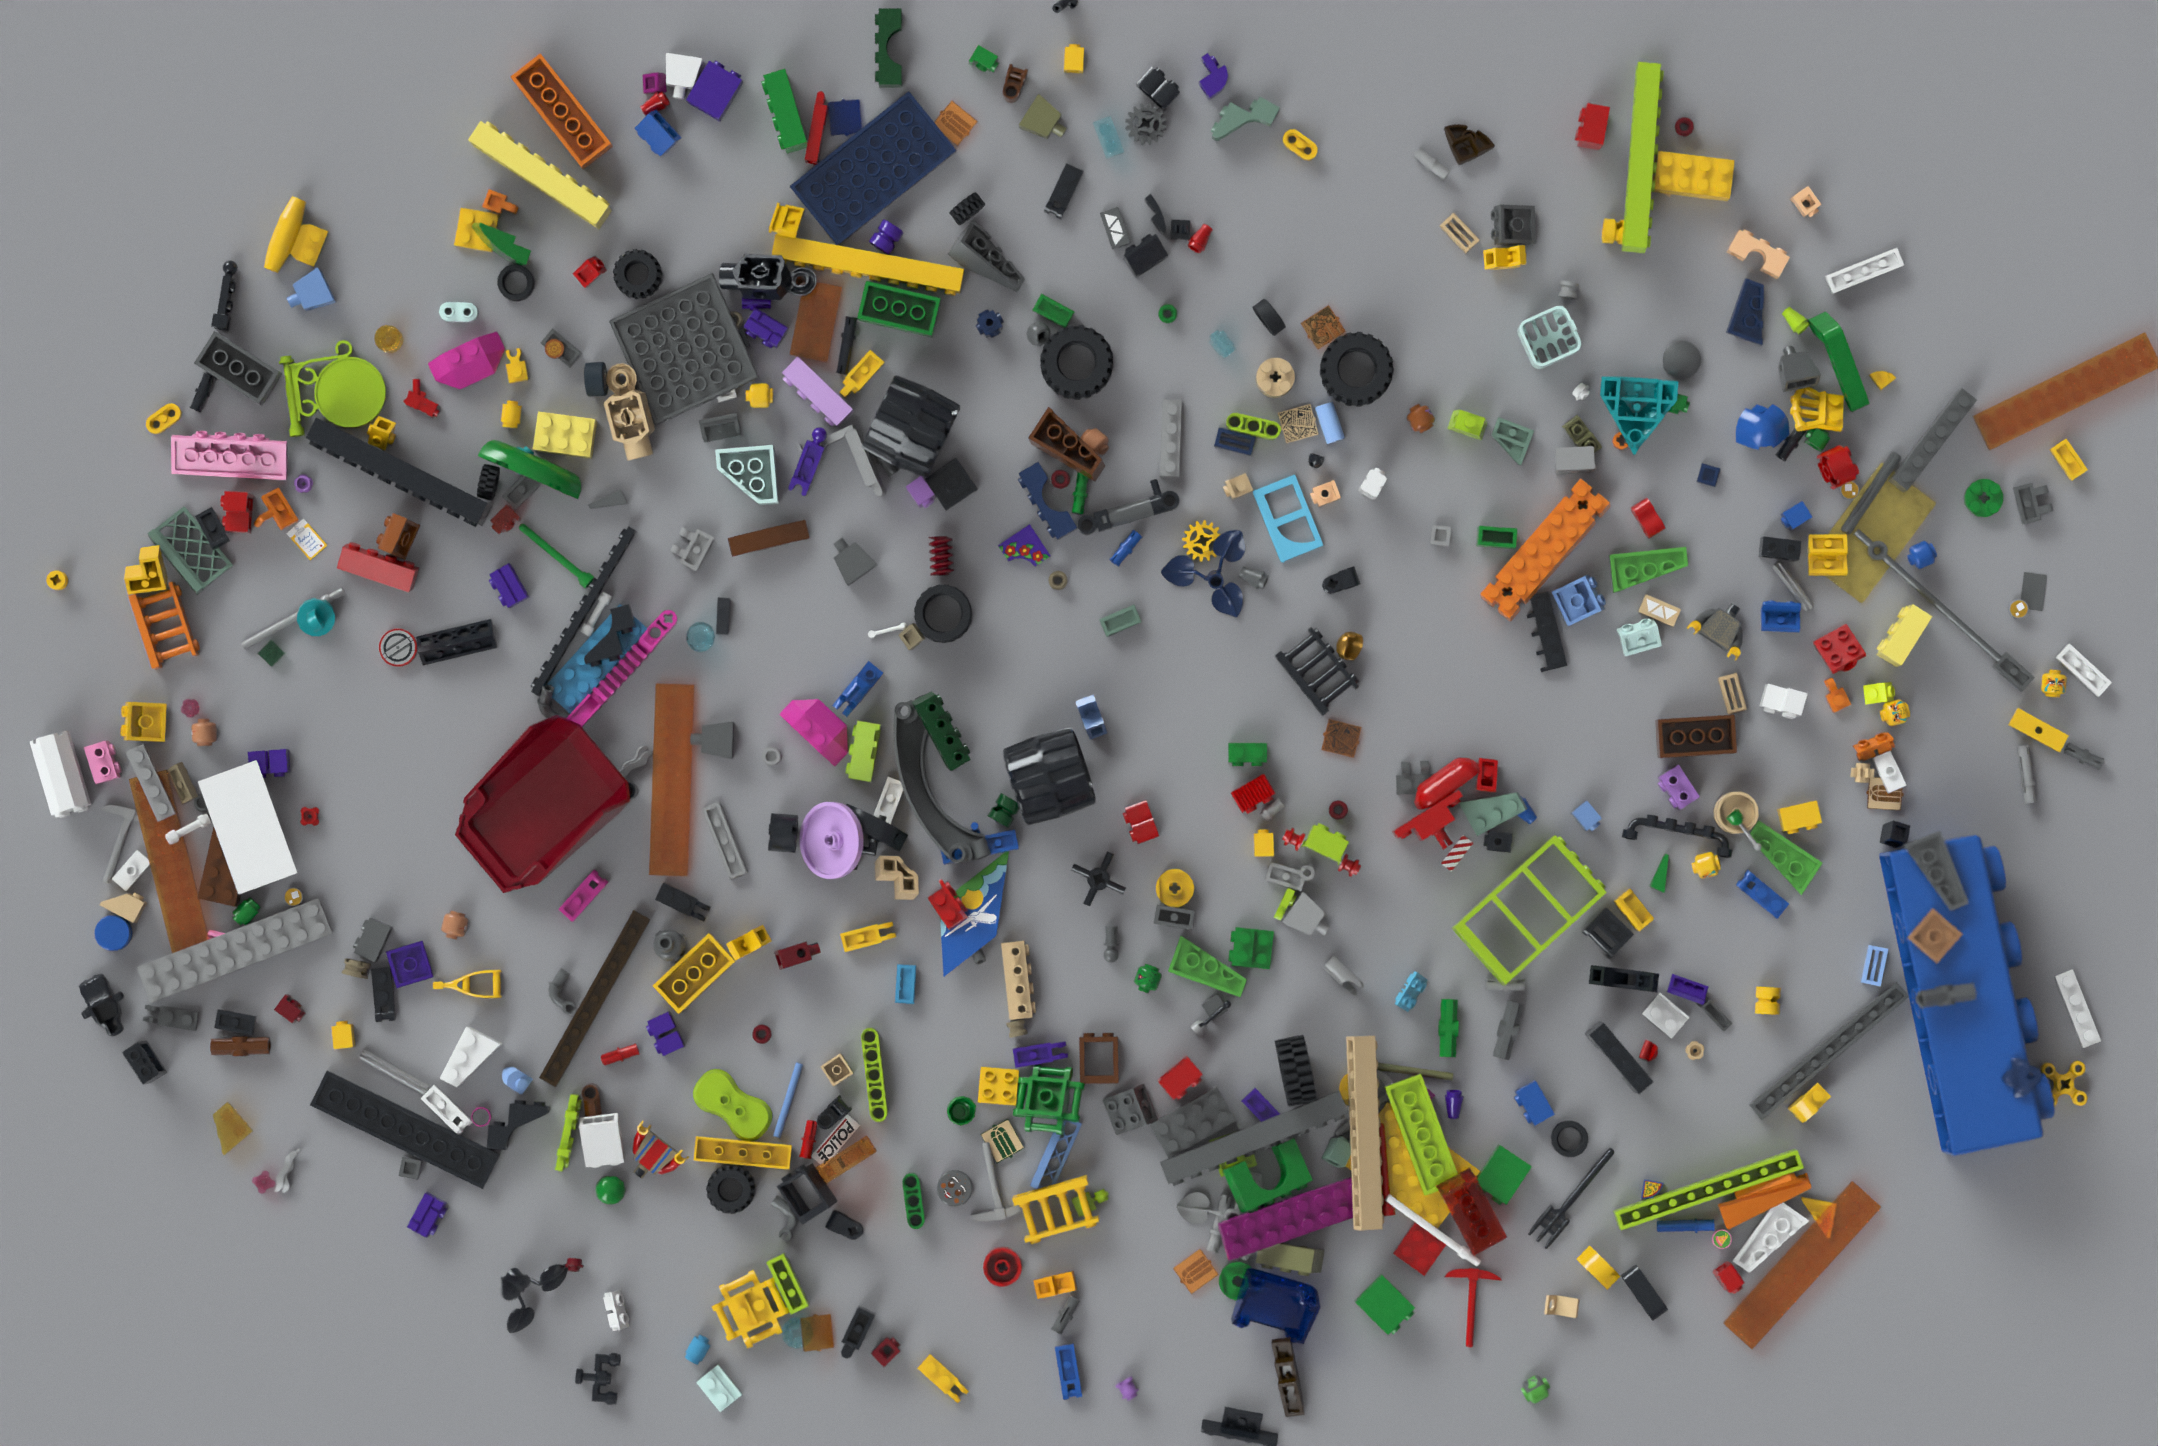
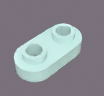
M446 302L441 305L439 314L447 322L470 323L478 317V309L472 303ZM448 308L452 309V313L450 315H446L445 313L446 309ZM466 309L471 310V314L468 316L464 313Z

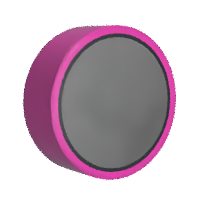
M484 1107L475 1109L471 1115L472 1122L479 1127L486 1126L491 1121L490 1111Z

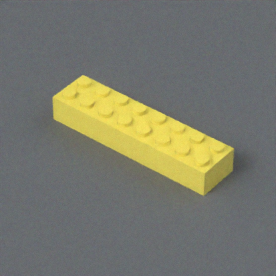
M480 121L468 139L474 147L597 229L601 228L612 211L606 199L599 195L596 198L593 196L592 190L584 185L578 186V182L568 174L563 176L560 169L555 165H546L544 158L536 153L531 155V151L520 142L516 145L511 136L505 132H502V134L498 133L497 127L490 122L483 123Z

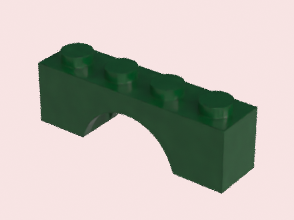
M878 8V14H875V25H878V33H875V44H879V52H875V63H879V71H875V82H879V88H902V65L892 61L887 53V45L891 37L902 31V9Z

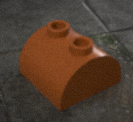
M392 513V516L386 517L384 521L386 530L384 534L380 533L378 535L376 543L379 544L378 549L406 560L420 525Z

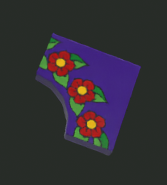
M1030 524L998 545L1008 562L1014 559H1024L1036 567L1051 557Z

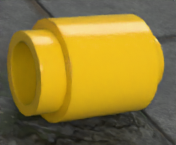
M507 400V404H503L501 415L502 427L518 428L522 406L518 405V401Z

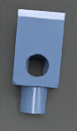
M318 267L295 282L293 287L296 293L287 297L291 308L302 304L306 311L336 303L327 281Z

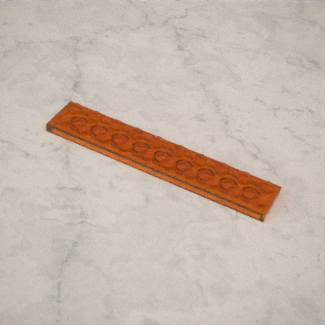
M2144 332L1972 417L1990 451L2158 369V357Z
M656 683L649 875L688 876L692 745L690 744V736L693 733L695 685Z
M163 770L157 773L177 814L160 822L157 821L138 778L129 779L171 951L175 953L207 941L209 937L200 899L197 898L198 891L184 836L180 837L178 842L171 845L165 838L168 832L172 830L177 831L182 827L167 770Z
M1851 1181L1821 1214L1818 1220L1807 1229L1727 1317L1723 1324L1749 1348L1753 1349L1878 1212L1881 1206L1856 1183Z

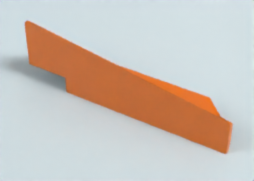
M1789 1173L1734 1192L1735 1200L1720 1203L1718 1206L1726 1228L1731 1229L1811 1189L1812 1186L1807 1173L1798 1176L1795 1173Z

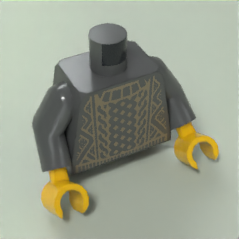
M1730 603L1726 611L1720 608L1706 610L1700 613L1687 626V629L1690 627L1695 629L1693 635L1699 633L1724 651H1729L1727 653L1728 658L1730 654H1734L1736 661L1741 654L1743 629L1740 626L1741 622L1735 619L1740 611V608Z

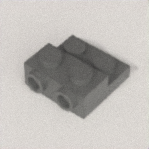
M1503 204L1494 206V209L1491 211V220L1494 221L1491 238L1494 240V245L1536 244L1535 206Z

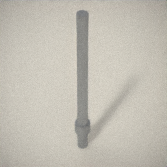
M340 588L331 594L327 593L321 596L320 600H326L332 604L334 600L345 595V591L343 588ZM298 612L241 642L243 648L246 649L296 622Z

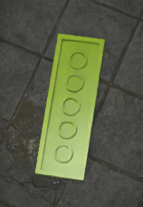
M1421 1073L1385 1086L1424 1196L1461 1183Z

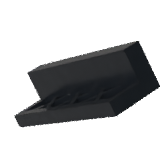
M491 619L416 637L418 654L423 666L497 648ZM488 627V631L479 632L481 628ZM463 632H469L467 636H460ZM446 636H449V637H450V638H449L448 640H446V641H441V639H442L443 637H446ZM432 641L429 645L422 646V642Z

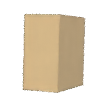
M841 1053L820 1066L833 1086L854 1073Z

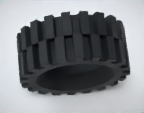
M1304 1035L1275 1040L1288 1107L1317 1101Z

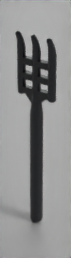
M1609 1148L1560 1209H1553L1554 1207L1550 1205L1528 1233L1529 1236L1540 1225L1544 1228L1536 1240L1537 1242L1547 1232L1553 1235L1547 1242L1545 1249L1555 1241L1569 1224L1570 1220L1565 1218V1212L1614 1155L1615 1152L1612 1148ZM1550 1212L1555 1215L1553 1219L1548 1216ZM1545 1218L1549 1221L1548 1225L1543 1223ZM1558 1219L1563 1221L1561 1226L1557 1223ZM1553 1225L1558 1228L1556 1232L1551 1229Z

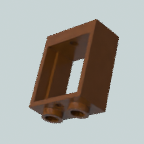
M1083 1033V1037H1079L1080 1082L1084 1084L1118 1083V1036H1114V1033H1102V1037H1095V1033ZM1084 1042H1113L1114 1075H1085Z

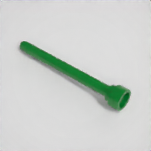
M525 524L519 525L520 531L573 573L583 588L589 587L595 578L591 573L582 572Z

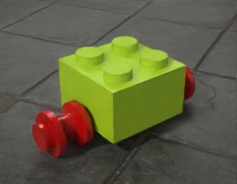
M1320 823L1317 826L1312 825L1305 841H1303L1305 833L1298 835L1295 833L1294 828L1286 830L1282 838L1285 841V846L1290 843L1295 846L1296 851L1299 850L1300 846H1304L1337 862L1339 865L1337 871L1340 872L1344 869L1349 872L1350 877L1353 874H1358L1361 865L1358 864L1359 859L1352 861L1348 859V854H1345L1343 859H1341L1349 841L1345 840L1347 836L1337 831L1335 834L1328 832L1329 827Z

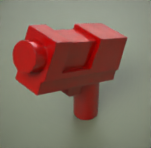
M413 379V392L409 390L407 398L403 402L405 405L415 410H420L432 418L434 416L438 417L440 410H438L439 405L424 398L426 393L420 391V379Z

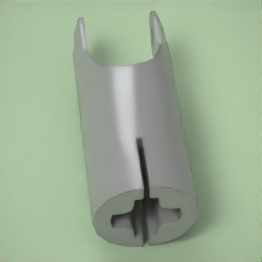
M1334 955L1322 967L1352 995H1356L1357 991L1349 982L1354 983L1359 988L1364 987V983Z

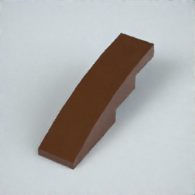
M801 520L727 539L731 555L734 557L806 540L810 537L806 521Z

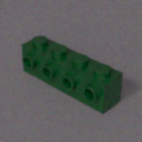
M931 691L913 701L912 704L947 769L952 771L970 761L971 759L968 756L970 750L965 743L962 744L959 738L962 736L958 728H953L951 724L953 719L948 710L944 711L942 707L944 702L941 696Z

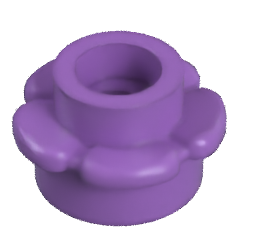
M305 474L299 475L294 481L296 490L299 493H308L312 489L313 480Z

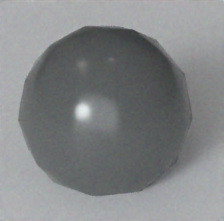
M1042 322L1031 324L1026 333L1029 342L1036 346L1044 345L1051 335L1049 327Z

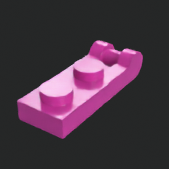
M595 869L558 909L572 922L576 920L609 883L605 878L602 879ZM592 881L598 885L595 889L589 885Z

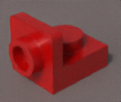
M594 256L587 259L573 275L586 288L601 274L605 273L607 269L604 267V263Z

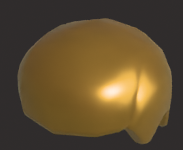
M1352 631L1342 634L1336 643V652L1339 657L1345 660H1355L1363 647V636Z

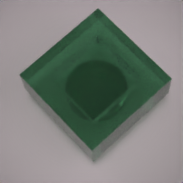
M270 640L258 652L271 667L286 654L273 640Z

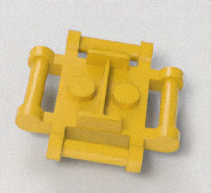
M754 1269L737 1280L726 1285H719L725 1300L711 1306L713 1311H716L725 1330L727 1341L742 1335L748 1349L753 1347V1344L776 1333L777 1335L783 1333L777 1318L790 1312L783 1302L775 1285L774 1278L772 1277L760 1282ZM750 1281L754 1283V1286L733 1296L729 1294V1291ZM767 1286L779 1309L777 1312L774 1311L764 1290ZM728 1305L739 1330L733 1331L723 1307ZM770 1321L772 1322L773 1327L749 1337L747 1332Z

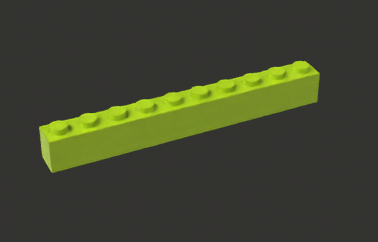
M1638 62L1635 71L1622 251L1645 253L1647 247L1650 248L1651 236H1648V229L1652 228V218L1649 217L1650 210L1653 211L1654 206L1651 192L1655 190V181L1652 180V175L1656 173L1657 162H1654V155H1657L1658 144H1655V137L1659 136L1660 126L1656 125L1657 118L1660 119L1661 114L1658 100L1662 98V89L1659 88V83L1663 82L1664 70H1661V64Z
M1792 1149L1613 1210L1618 1228L1624 1230L1798 1171L1804 1167L1798 1150Z

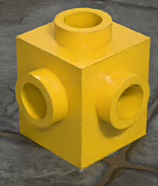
M378 416L374 424H371L368 428V444L386 450L388 445H392L396 438V434H394L396 423Z

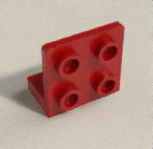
M940 879L938 882L943 888L929 896L928 900L948 930L968 918L965 913L968 910L959 897L955 898L957 893L949 882L944 883Z

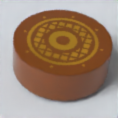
M551 339L546 343L545 352L550 358L558 359L564 354L565 348L561 341Z

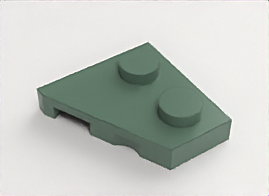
M1498 417L1491 436L1521 466L1534 430Z

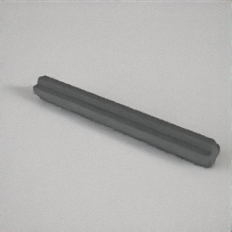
M1891 452L1841 527L1844 533L1848 535L1852 533L1901 460L1899 454Z

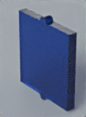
M842 99V101L828 102L831 136H848L862 129L859 99L847 101Z

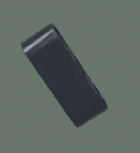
M1634 1265L1620 1275L1652 1321L1668 1311L1664 1302L1637 1265Z

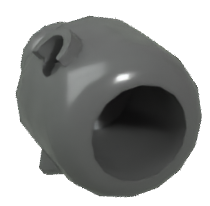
M660 930L655 934L656 937L653 943L656 955L663 960L677 963L686 950L685 935L673 930Z

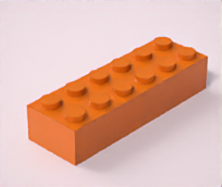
M541 53L510 76L583 170L613 147Z

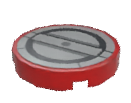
M404 629L387 631L379 643V652L382 659L387 664L397 667L410 664L415 659L418 649L415 637Z

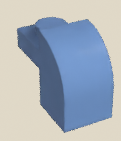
M1094 695L1075 701L1089 739L1107 734Z

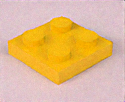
M461 208L454 246L493 253V250L476 234L472 225L473 223H483L497 229L499 214Z

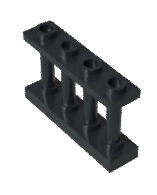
M1310 627L1308 632L1311 635L1288 653L1285 652L1283 654L1280 651L1274 657L1323 716L1329 711L1327 709L1329 703L1351 685L1356 690L1359 687L1357 685L1359 680L1353 673L1349 675L1345 670L1347 665L1341 658L1337 660L1333 655L1335 650L1329 643L1324 644L1321 640L1323 636L1317 628L1313 630ZM1316 641L1323 650L1303 666L1295 669L1291 664L1293 658ZM1328 655L1335 665L1315 681L1307 684L1303 679L1305 673ZM1340 670L1347 680L1327 696L1319 699L1315 694L1317 688Z

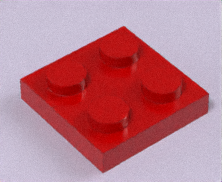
M1414 1222L1393 1254L1425 1276L1446 1244Z

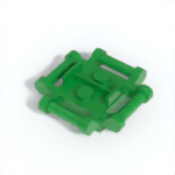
M1034 1065L1033 1074L1030 1078H1018L1019 1089L1016 1109H1013V1116L1026 1117L1025 1132H1032L1034 1130L1056 1132L1058 1135H1063L1065 1120L1071 1122L1080 1121L1079 1108L1085 1084L1071 1081L1073 1068L1066 1067L1065 1069ZM1041 1075L1064 1076V1079H1060V1078H1048V1077H1040V1076H1041ZM1027 1086H1028V1092H1027V1098H1026V1105H1025V1109H1023V1107H1024V1101H1025L1026 1088H1027ZM1075 1089L1071 1113H1066L1068 1112L1070 1100L1069 1090ZM1033 1118L1057 1120V1125L1033 1123Z

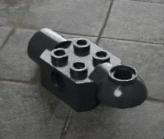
M744 254L738 263L721 264L719 284L723 290H740L744 299L782 300L787 293H792L796 296L810 294L815 289L817 277L811 269L804 267L790 272L782 255Z

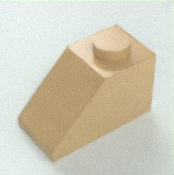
M134 892L133 895L124 894L102 901L100 906L132 923H137L148 902L143 900L144 897Z

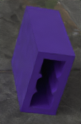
M708 61L686 101L688 104L720 122L741 88L743 81L740 79V74L733 70L731 72L724 69L725 66L718 61H714V63Z

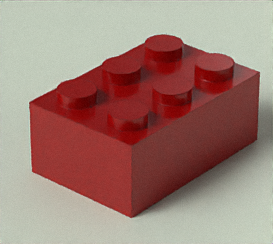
M1186 1055L1161 1076L1158 1082L1173 1100L1175 1098L1179 1100L1187 1093L1186 1089L1190 1085L1195 1087L1202 1081L1200 1077L1203 1074Z

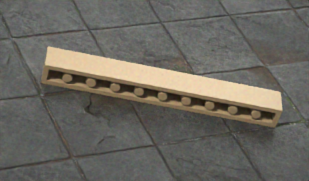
M1347 1036L1354 1230L1383 1229L1384 1215L1382 1214L1384 1199L1381 1194V1186L1383 1184L1380 1172L1382 1158L1380 1156L1381 1138L1379 1136V1127L1381 1122L1378 1117L1380 1101L1377 1095L1379 1081L1377 1079L1378 1061L1376 1059V1050L1378 1044L1375 1036Z

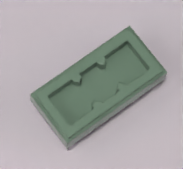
M1135 605L1099 619L1106 637L1142 622Z

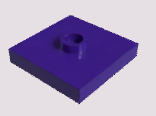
M423 940L385 951L396 988L434 977Z

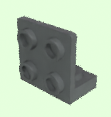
M1144 1084L1103 1099L1116 1135L1158 1120Z

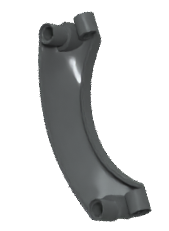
M913 700L899 702L894 708L896 764L905 796L916 818L932 841L952 862H970L991 855L985 835L971 831L957 823L942 809L935 799L925 770V747L928 732L912 704ZM903 706H907L909 710L906 716L901 714ZM958 849L963 853L962 858L959 860L955 858V852Z

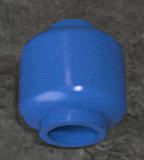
M1926 541L1911 546L1909 548V555H1907L1910 565H1915L1918 569L1933 564L1937 557L1933 544H1929Z

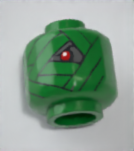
M1145 964L1138 968L1134 983L1139 986L1138 990L1149 994L1150 990L1156 991L1158 989L1162 974L1159 972V968Z

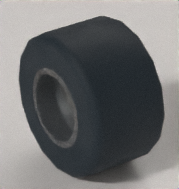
M605 362L585 364L584 384L588 397L606 396L608 393V385L606 383L607 367Z

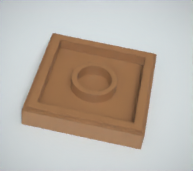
M1932 908L1907 939L1937 964L1963 934Z

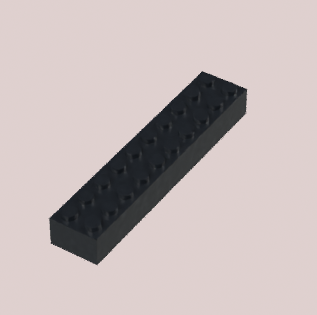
M315 418L306 436V439L310 440L309 445L321 451L325 448L327 449L326 453L337 459L342 456L344 457L343 461L355 468L357 465L362 466L360 470L371 476H374L376 473L381 481L389 485L394 482L396 483L395 487L405 493H408L410 490L413 492L412 496L424 502L428 499L430 500V505L440 510L444 507L447 509L446 513L458 519L462 516L464 517V522L474 527L477 524L483 526L492 508V505L318 418Z

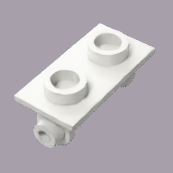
M621 1289L604 1293L605 1297H603L606 1311L613 1310V1313L607 1314L610 1328L616 1331L629 1327V1317L625 1311L624 1296L621 1293Z

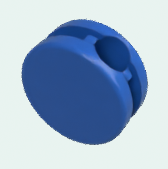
M109 915L102 918L95 927L97 943L103 949L109 951L125 948L132 939L133 932L130 923L118 915Z

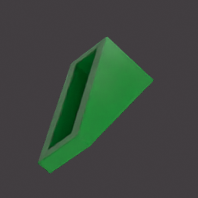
M1667 854L1663 855L1649 885L1662 893H1665L1669 859Z

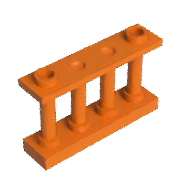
M175 582L168 583L169 590L145 598L140 597L138 594L128 596L151 667L155 670L163 667L162 662L165 659L191 651L192 656L199 655L198 650H200L197 639L194 640L180 598L182 591ZM173 597L176 608L152 616L145 615L143 608H146V605ZM179 615L182 626L158 634L151 633L149 626H152V623ZM185 633L188 644L162 653L157 651L156 644L159 641Z

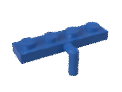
M973 822L971 824L972 831L980 833L978 823ZM1015 830L985 836L991 855L1019 849ZM960 849L955 852V858L959 860L963 856ZM941 851L944 865L955 863Z

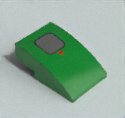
M473 223L472 228L491 250L512 263L527 264L531 250L514 244L516 236L483 223Z

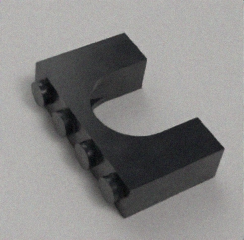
M1599 1021L1585 1033L1594 1046L1601 1050L1623 1076L1622 1079L1634 1093H1642L1653 1083V1080L1605 1023Z

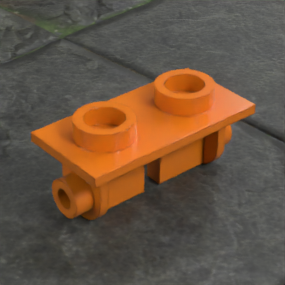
M1889 732L1877 734L1874 738L1859 741L1853 745V748L1857 752L1858 760L1865 761L1876 756L1875 749H1877L1879 755L1891 751L1895 747L1894 738Z

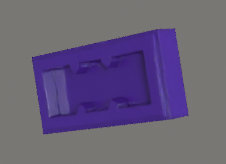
M1672 974L1667 992L1703 1005L1709 986Z

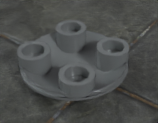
M1676 341L1670 344L1663 354L1664 369L1671 376L1678 379H1686L1693 376L1701 364L1699 350L1688 341Z

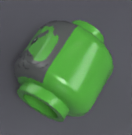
M1534 1375L1522 1383L1523 1388H1521V1391L1527 1402L1531 1401L1533 1404H1536L1549 1396L1547 1389L1551 1387L1546 1378L1541 1379L1539 1375Z

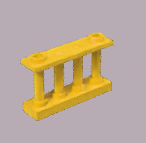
M1087 1175L1012 1197L1014 1206L1019 1205V1207H1022L1030 1234L1025 1236V1243L1035 1244L1040 1242L1041 1238L1083 1226L1091 1228L1097 1225L1096 1223L1099 1222L1100 1217L1099 1215L1092 1217L1084 1190L1089 1184ZM1073 1189L1078 1193L1085 1219L1076 1222L1073 1220L1066 1197L1067 1191ZM1055 1194L1056 1197H1059L1066 1221L1065 1225L1055 1227L1048 1204V1196ZM1038 1200L1040 1202L1048 1230L1036 1231L1029 1207L1030 1201Z

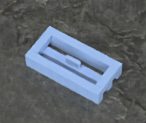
M1868 945L1861 983L1881 987L1888 949ZM1872 950H1875V954H1874V958H1873V963H1872V968H1871V973H1870V978H1869V980H1866V979H1867V974H1868L1869 965H1870ZM1879 951H1882L1883 953L1879 967L1877 982H1875L1873 980L1876 971Z

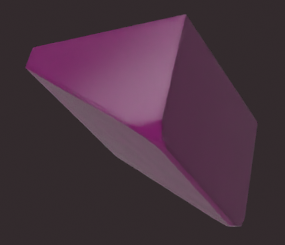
M656 72L642 75L643 94L667 92L665 73Z

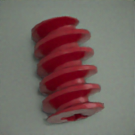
M947 536L928 537L934 540L929 543V546L934 547L929 553L935 555L929 559V561L935 563L930 566V569L935 570L930 576L949 575V573L954 571V569L949 568V565L954 564V561L948 560V558L954 556V554L948 552V550L953 548V546L948 545V542L953 541V538Z

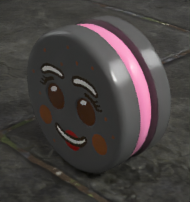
M951 1170L944 1173L937 1184L939 1198L949 1206L963 1205L969 1200L973 1191L971 1179L966 1173L959 1170Z

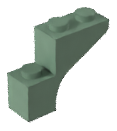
M1259 97L1258 101L1253 100L1249 108L1251 113L1230 102L1229 106L1225 105L1220 113V116H1222L1220 122H1215L1210 131L1213 133L1212 139L1219 141L1250 122H1259L1270 127L1280 107Z

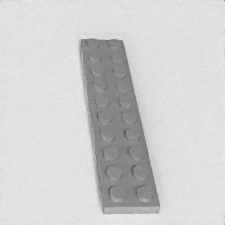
M317 898L138 966L137 970L148 999L152 1003L331 935L332 931L321 902Z

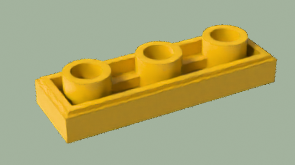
M2019 708L2016 709L2008 724L2058 753L2069 736ZM2036 727L2041 729L2039 734L2035 732Z

